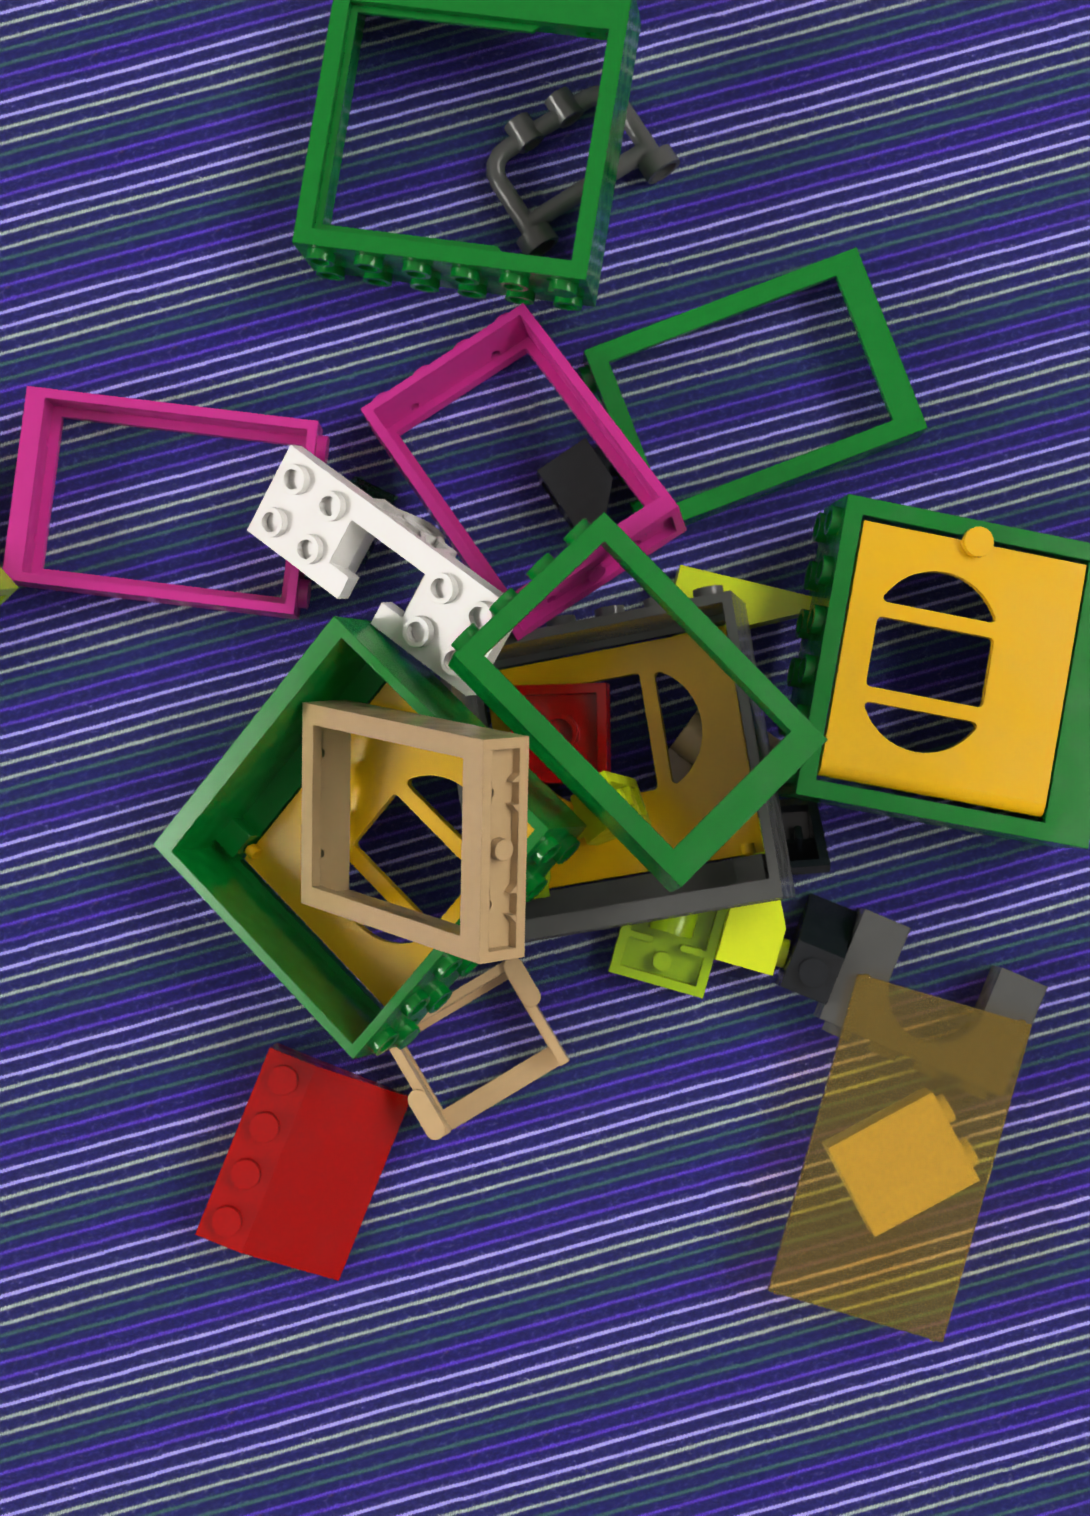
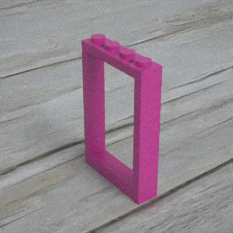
M524 303L512 311L500 315L492 324L472 337L460 341L452 350L429 365L420 367L412 376L389 391L378 394L372 402L360 409L373 433L453 549L458 552L457 554L464 565L502 593L507 591L506 587L400 436L527 353L644 506L617 525L647 556L687 531L677 503ZM600 546L518 623L511 633L519 641L625 570ZM525 584L515 592L518 594L527 584Z
M27 386L2 568L17 586L299 620L300 608L308 609L311 580L304 579L305 574L287 560L281 597L44 569L64 418L280 445H297L304 447L327 464L330 439L329 436H323V429L319 421Z

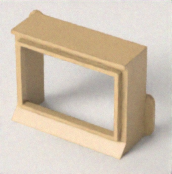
M519 958L505 960L454 990L449 1000L434 1013L428 1012L418 1023V1026L423 1031L506 980H509L548 1047L445 1109L441 1106L408 1047L406 1046L401 1050L397 1047L389 1049L413 1090L408 1096V1104L426 1135L432 1140L441 1139L456 1127L570 1060L537 1004L541 1000V994Z

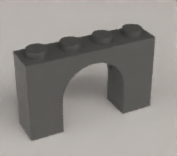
M858 908L845 960L826 1005L818 1002L813 1014L825 1020L822 1030L849 1041L852 1032L867 1038L870 1041L866 1049L893 1061L897 1052L915 1059L912 1069L937 1080L940 1079L942 1072L960 1078L957 1088L979 1098L985 1099L988 1091L1002 1097L1048 987L1003 967L992 965L976 1005L963 1026L942 1038L921 1039L913 1037L898 1024L892 1014L888 1000L889 981L911 928L870 910Z

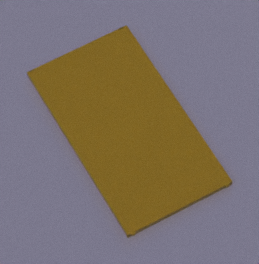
M857 973L768 1285V1291L773 1292L777 1296H787L929 1338L933 1342L939 1341L943 1343L1032 1028L1031 1024H1028L1023 1019L1014 1020L872 978L869 974L861 975Z

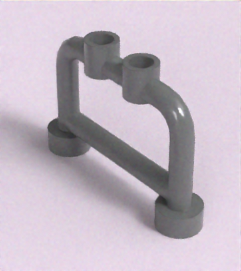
M600 86L589 87L575 95L572 94L568 87L556 90L545 100L544 104L549 110L547 113L534 121L528 112H523L513 117L504 127L509 137L502 140L491 151L486 162V176L492 190L522 234L516 244L523 254L542 256L557 244L559 237L549 223L581 203L585 177L530 212L505 173L506 163L519 153L524 154L533 150L542 142L544 137L558 128L563 129L571 126L582 117L585 111L597 106ZM628 102L624 130L635 146L620 155L616 180L638 167L648 184L657 183L670 175L679 166L680 160L669 144L658 146L630 102Z

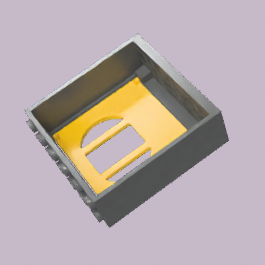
M722 585L706 586L693 590L694 598L689 599L726 636L728 633V638L756 666L746 604L731 590L724 591ZM652 597L643 600V608L625 611L624 605L605 606L594 610L595 617L576 621L575 615L555 616L546 622L547 627L537 628L519 641L510 633L493 665L497 669H502L499 671L513 685L595 683L639 675L657 779V788L655 790L640 793L652 824L651 827L672 848L750 772V768L752 770L771 751L764 711L737 684L735 685V682L688 634H682L686 632ZM658 673L674 678L685 687L693 697L702 721V742L699 754L690 771L678 783L673 781L656 680ZM440 677L441 682L484 725L490 728L487 705L477 694L465 696ZM490 709L492 728L510 732V728ZM457 784L458 794H459V800H460V806H461V813H462V790H463V787L460 786L459 784ZM778 790L758 810V813L756 812L708 861L743 855L745 857L704 864L681 888L671 893L652 873L551 890L550 897L526 902L525 942L796 898ZM555 793L571 810H574L571 801ZM577 838L580 841V846L576 852L564 863H555L550 869L551 878L548 886L551 889L650 871L617 838L598 846L587 845L585 838ZM764 850H765V854L752 855V854H755V853L764 852Z

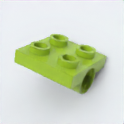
M728 909L621 926L608 972L703 999Z

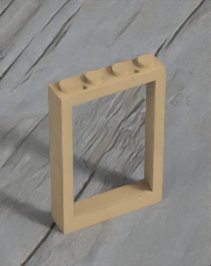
M346 699L302 702L301 903L477 964L524 957L529 736ZM351 733L463 758L460 925L349 890Z

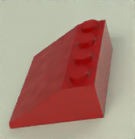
M275 1043L268 1050L195 1235L242 1254L339 1281L408 1108L409 1095Z

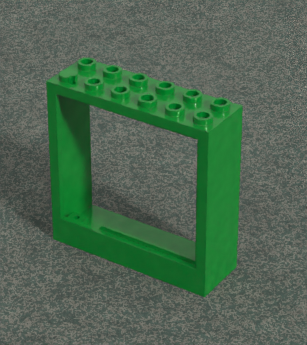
M333 0L292 243L311 268L316 271V275L335 281L344 280L345 275L363 277L364 282L381 287L391 286L392 281L410 283L411 288L427 293L439 292V287L458 289V294L474 299H484L487 293L506 295L505 299L507 301L520 305L522 303L532 305L535 299L553 301V306L567 311H581L583 305L596 307L641 28L637 0ZM366 15L531 34L543 32L607 40L572 260L502 252L498 246L331 225Z

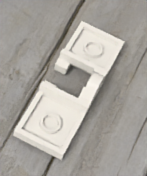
M290 445L247 531L337 599H348L360 578L356 575V572L376 537L425 575L405 611L393 602H382L370 624L465 696L476 695L448 666L453 654L456 652L451 644L472 623L481 629L494 616L489 611V608L503 593L457 560L455 557L458 552L445 544L444 536L437 527L418 516L396 508L385 499L372 498L304 447ZM512 630L485 655L492 664H494Z

